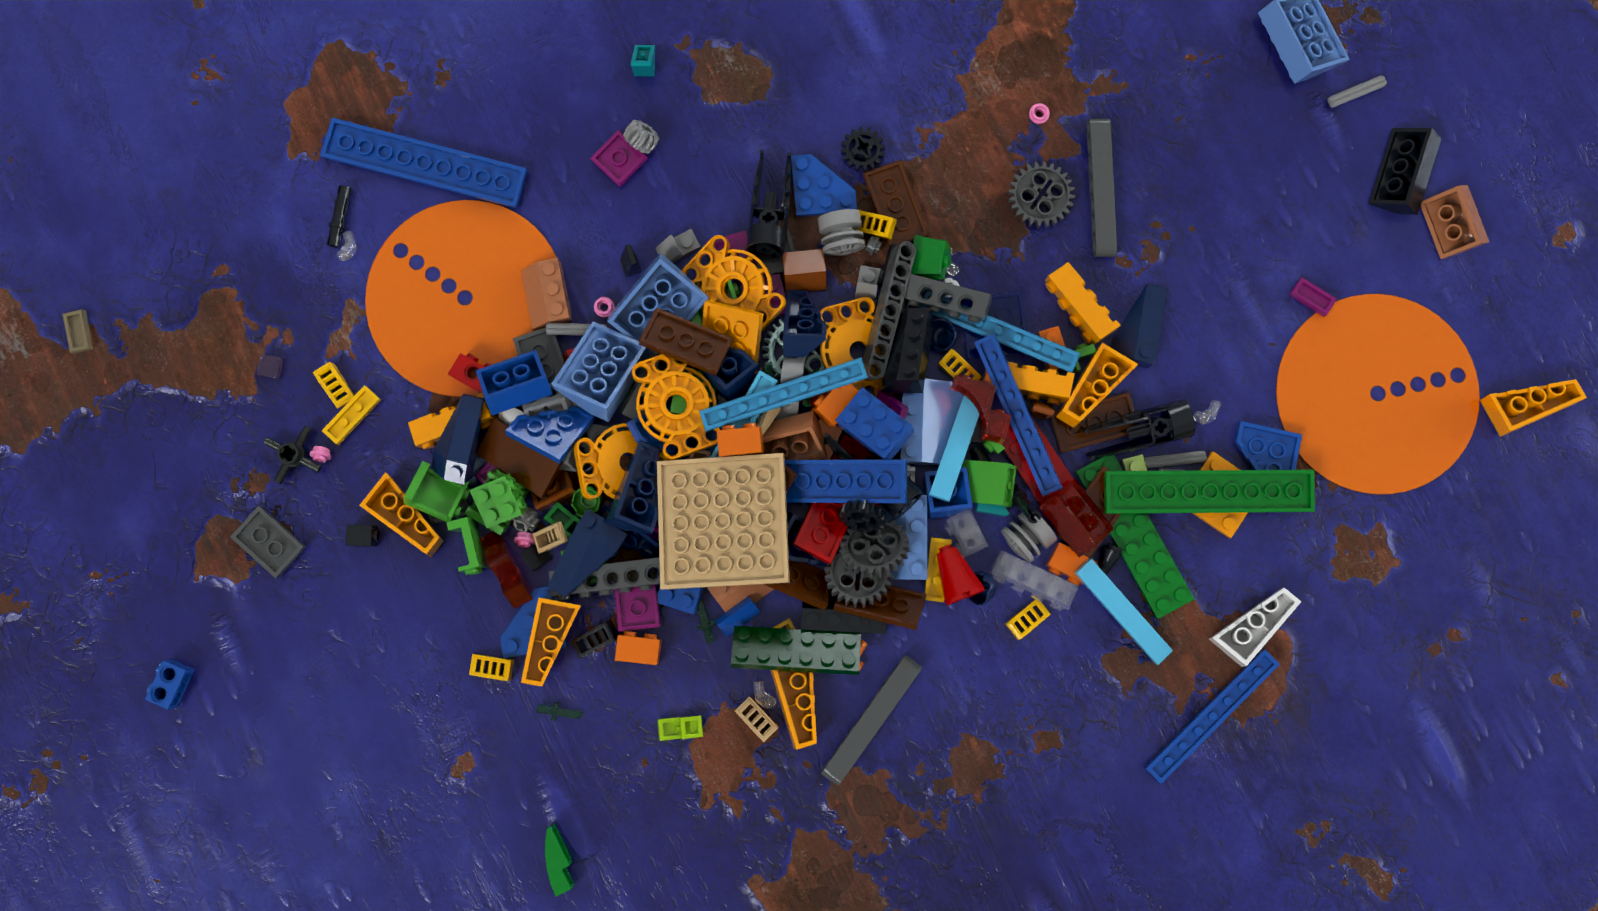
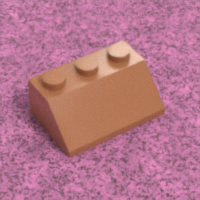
M1468 185L1456 186L1422 201L1421 209L1440 259L1489 243Z
M558 258L538 261L521 270L532 330L545 328L547 323L573 322L561 261Z
M814 411L775 420L763 435L764 451L768 454L784 453L785 460H820L827 458L821 426Z
M764 584L707 587L725 612H728L748 596L756 603L774 590Z

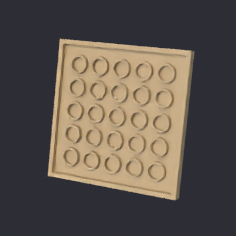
M784 453L657 461L661 590L790 583Z

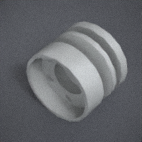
M844 209L832 211L819 216L817 219L820 234L827 235L821 239L822 245H825L822 248L824 255H848L866 247L865 241L862 239L864 237L863 232L856 230L862 226L859 210Z
M1021 512L1017 516L1021 526L1011 521L1009 526L1012 531L1004 527L1001 533L1010 548L1019 557L1021 556L1025 561L1031 563L1035 560L1031 552L1036 556L1041 555L1037 544L1047 549L1058 539L1042 517L1039 520L1035 516L1038 522L1030 523L1023 512Z

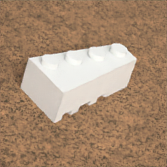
M1279 589L1210 637L1209 640L1241 667H1245L1301 601L1287 589Z

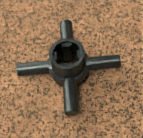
M303 427L295 443L281 444L270 437L265 438L264 444L278 451L277 456L283 463L274 478L275 482L282 484L291 467L304 465L317 473L321 471V465L306 458L307 454L303 445L312 431L309 427ZM290 451L296 452V454H294V457L289 455Z

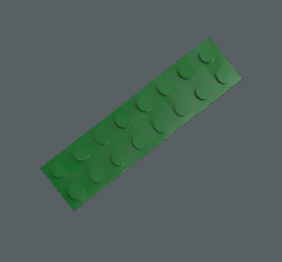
M1115 455L1104 456L1075 472L1084 490L1101 466H1105L1110 471H1123ZM1121 513L1108 533L1115 546L1123 549L1121 557L1155 618L1159 619L1193 601L1192 593L1147 513Z

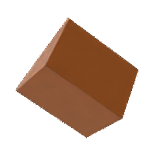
M823 249L784 252L782 260L786 294L787 290H808L809 292L827 290Z
M559 470L544 498H540L531 492L534 506L537 510L544 511L554 506L557 502L560 503L572 497L577 492V487L569 471Z

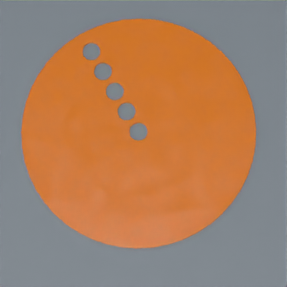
M459 200L429 207L413 215L394 230L384 242L373 261L368 276L365 296L366 316L373 340L392 368L413 384L441 395L462 397L463 394L476 396L480 393L448 375V372L460 353L465 356L468 353L479 359L477 363L482 366L486 363L493 365L518 356L513 338L537 331L532 330L521 270L538 261L557 257L545 237L534 225L516 212L503 206L477 200ZM400 243L408 247V253L403 258L396 257L393 252L394 247ZM415 255H419L424 259V265L419 270L412 269L409 264L410 259ZM430 267H436L440 271L439 279L434 282L427 280L425 275ZM453 279L456 282L454 292L445 293L442 290L444 280ZM469 291L472 294L473 298L470 304L461 305L458 302L460 292ZM474 369L471 372L472 379L478 377L476 373L478 369Z
M1363 294L1351 296L1336 301L1325 317L1318 313L1313 314L1302 324L1289 341L1279 365L1276 383L1277 407L1284 431L1302 434L1299 449L1301 458L1327 480L1344 488L1368 494L1406 492L1421 487L1442 475L1456 462L1467 447L1474 432L1479 412L1480 394L1476 369L1460 337L1450 325L1428 308L1408 299L1392 295ZM1454 368H1460L1465 373V379L1461 383L1454 382L1450 377V373ZM1439 372L1444 375L1445 383L1442 387H1435L1431 384L1430 378L1433 373ZM1414 377H1420L1425 382V388L1421 392L1414 391L1410 386V382ZM1396 381L1401 382L1405 386L1404 394L1399 397L1394 396L1390 390L1391 384ZM1374 386H1380L1384 389L1385 397L1383 400L1375 401L1372 399L1370 391Z

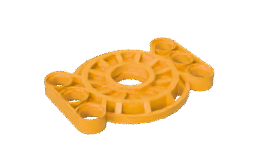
M715 235L683 268L682 272L687 276V272L690 269L696 271V278L691 281L709 297L707 300L756 312H765L767 318L762 323L763 331L785 308L786 299L779 293H772V278L762 260L744 250H729V240L722 235ZM722 239L725 245L722 250L718 251L715 249V242ZM737 253L746 254L748 257L746 259L739 257ZM708 254L711 259L710 263L703 266L701 257ZM753 259L761 265V269L752 263ZM764 273L767 277L768 286L765 285V280L762 275ZM730 279H738L743 284V293L736 299L729 298L725 292V286ZM777 296L781 300V305L778 308H773L771 300ZM704 304L701 306L702 311H704Z
M863 297L828 306L820 310L822 320L824 311L832 315L831 322H826L827 343L825 340L821 343L820 347L821 360L825 369L854 360L850 355L852 343L861 342L865 347L867 346L874 316L871 314L875 309V304L871 298ZM861 302H866L869 305L867 313L861 311ZM843 306L850 309L851 314L847 318L841 313ZM881 326L882 330L885 332V333H882V335L885 336L886 331H885L884 327ZM876 346L875 352L880 356V348ZM871 366L870 372L872 375H875V368ZM883 377L872 381L864 379L851 385L858 391L862 387L865 389L866 386H869L873 389V396L876 397L878 390L882 387Z
M661 354L641 361L632 368L633 379L638 383H642L636 398V410L643 428L654 438L665 442L662 450L664 457L668 460H677L718 444L717 439L709 441L706 438V431L699 411L709 408V404L716 406V397L711 384L701 373L687 367L688 364L677 363L675 359ZM657 361H665L667 368L664 371L657 370L655 367ZM640 367L647 370V376L644 378H639L635 374V371ZM693 374L699 377L703 382L701 383L698 378L693 376ZM705 387H708L712 398H709ZM641 393H645L644 404L640 405ZM673 395L683 397L687 404L685 411L677 415L669 412L666 408V401L669 397ZM644 410L648 420L646 423L641 416L640 411ZM652 426L655 430L660 432V436L654 433L649 427ZM690 437L697 439V447L689 448L686 445V440ZM667 446H677L678 453L674 456L667 454Z
M627 423L610 427L602 432L595 442L589 438H582L574 444V456L580 489L584 498L593 500L599 497L602 491L607 496L615 498V494L626 472L620 466V458L624 453L633 454L638 444L629 428L627 431H617V428L628 427ZM611 431V436L603 440L602 438L605 434ZM580 443L588 444L589 452L587 454L579 450ZM585 463L592 465V474H586L583 471ZM588 484L596 486L597 492L595 495H590L587 492Z

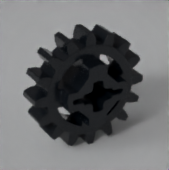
M860 127L859 132L852 129L851 136L845 135L846 141L841 143V146L844 147L841 149V154L845 155L843 162L849 161L848 168L854 165L856 172H858L859 168L866 172L867 167L871 170L874 169V163L880 165L881 161L879 158H884V153L881 151L885 150V145L881 144L883 142L882 137L876 138L877 131L872 134L869 127L866 131H863V128ZM854 142L855 147L849 151L851 143ZM859 148L866 149V153L863 150L859 151ZM876 148V154L872 158L871 152Z
M855 500V503L847 501V504L843 503L839 514L840 522H845L844 526H851V530L861 533L863 530L867 533H870L872 530L874 532H878V529L882 530L887 516H885V511H881L882 507H875V503H867L866 500L863 503Z

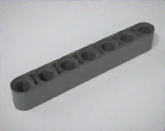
M1109 118L1088 119L1087 145L1093 256L1115 257L1117 253L1111 121Z
M908 241L896 245L891 250L863 357V364L868 376L865 379L866 381L879 379L884 376L916 254L915 246ZM901 248L905 250V257L901 254ZM896 268L900 270L901 276L896 274ZM891 287L896 291L895 296L891 293ZM886 307L891 311L890 316L885 311ZM881 326L884 327L886 331L885 336L882 335L880 331ZM876 346L880 348V356L875 352ZM871 366L875 368V375H872L870 372Z
M906 654L901 658L820 774L836 786H839L921 671L922 666Z

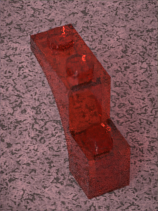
M955 375L950 389L963 394L976 407L982 422L981 439L1002 444L1007 436L1011 415L1006 414L1001 409L991 410L996 386L991 385V382L986 380L976 381L967 375Z
M493 531L480 538L487 565L499 579L502 593L515 609L532 600L530 586L515 564L503 534L499 535Z

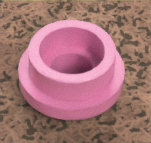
M1041 103L1033 105L1029 111L1031 121L1036 124L1045 123L1050 115L1048 107ZM1036 112H1041L1042 117H1037Z
M600 297L594 304L596 314L604 318L608 317L615 308L613 301L608 297ZM604 304L608 305L606 311L601 310V306Z
M314 446L313 450L310 451V456L315 462L325 463L326 460L331 459L330 449L326 447Z
M518 532L517 537L514 538V542L518 543L519 547L529 548L532 544H535L532 533Z

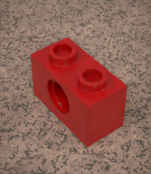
M460 353L448 375L478 393H483L478 377L472 379L471 372L474 369H481L490 365L486 363L482 366L477 363L479 359L469 353L465 356Z

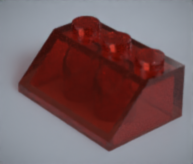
M1076 479L1070 481L1040 506L1044 515L1051 521L1057 532L1062 535L1071 550L1078 557L1097 547L1114 529Z

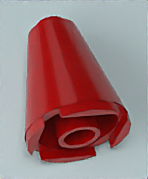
M951 544L939 548L940 553L936 555L946 606L972 597L985 590L983 584L957 547H951Z

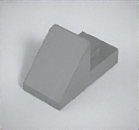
M689 229L674 238L672 234L669 235L655 249L658 255L661 253L674 263L701 249V246L692 229Z
M860 266L855 299L868 297L873 300L876 298L880 268ZM861 302L860 308L869 309V305L866 302Z

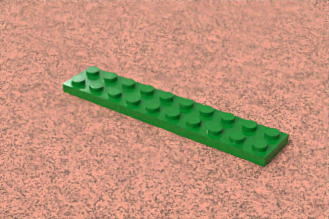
M1314 470L1104 471L1105 514L1315 512Z

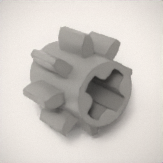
M526 507L527 512L513 518V524L520 532H526L528 529L533 532L540 520L533 508Z

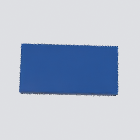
M748 596L715 620V622L726 637L734 632V626H743L761 612Z

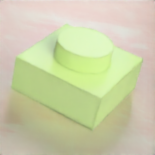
M1143 454L1121 460L1124 471H1147Z

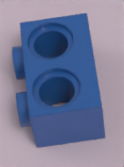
M173 659L163 660L156 668V677L147 688L146 692L148 694L145 700L167 710L177 708L195 669ZM171 669L175 671L174 678L170 676ZM163 688L166 691L165 698H163L161 695V691Z

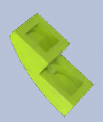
M701 715L657 719L659 741L703 737Z

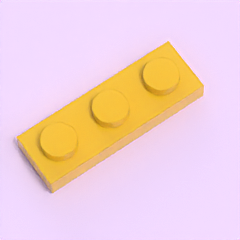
M364 385L324 427L322 432L336 445H340L376 407L381 399Z
M930 538L927 580H925L924 593L927 594V601L944 602L936 554L940 553L939 548L951 544L952 540Z

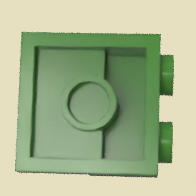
M510 473L470 490L486 528L506 522L527 512L525 509L526 502L522 496L520 497L517 491V482L511 477Z

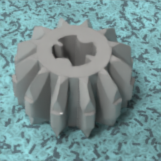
M633 120L629 123L623 134L626 142L641 153L649 154L656 147L659 140L657 132L641 120Z

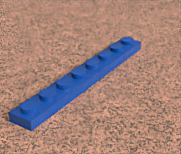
M995 333L974 342L1042 497L1062 489L1063 486Z
M1262 649L1144 768L1162 784L1280 664L1265 649Z

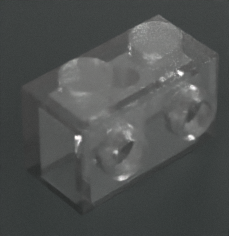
M971 509L945 520L947 523L944 525L949 536L953 535L956 541L954 547H957L964 558L988 547Z

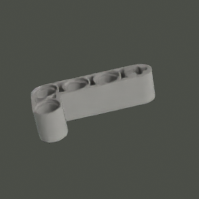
M806 356L797 358L784 357L780 384L803 377ZM800 401L780 407L781 410L776 416V420L798 415Z

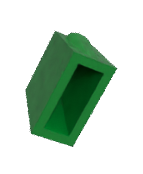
M915 235L913 245L915 246L916 254L911 274L937 281L945 280L947 267L949 268L951 264V247L946 240Z

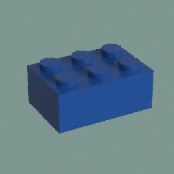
M537 350L476 370L491 415L552 395Z
M863 387L835 419L841 429L881 460H892L914 433L910 423Z

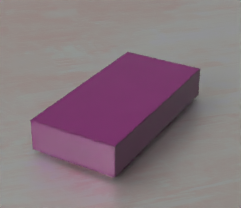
M1303 277L1299 278L1289 296L1323 317L1327 316L1337 298Z

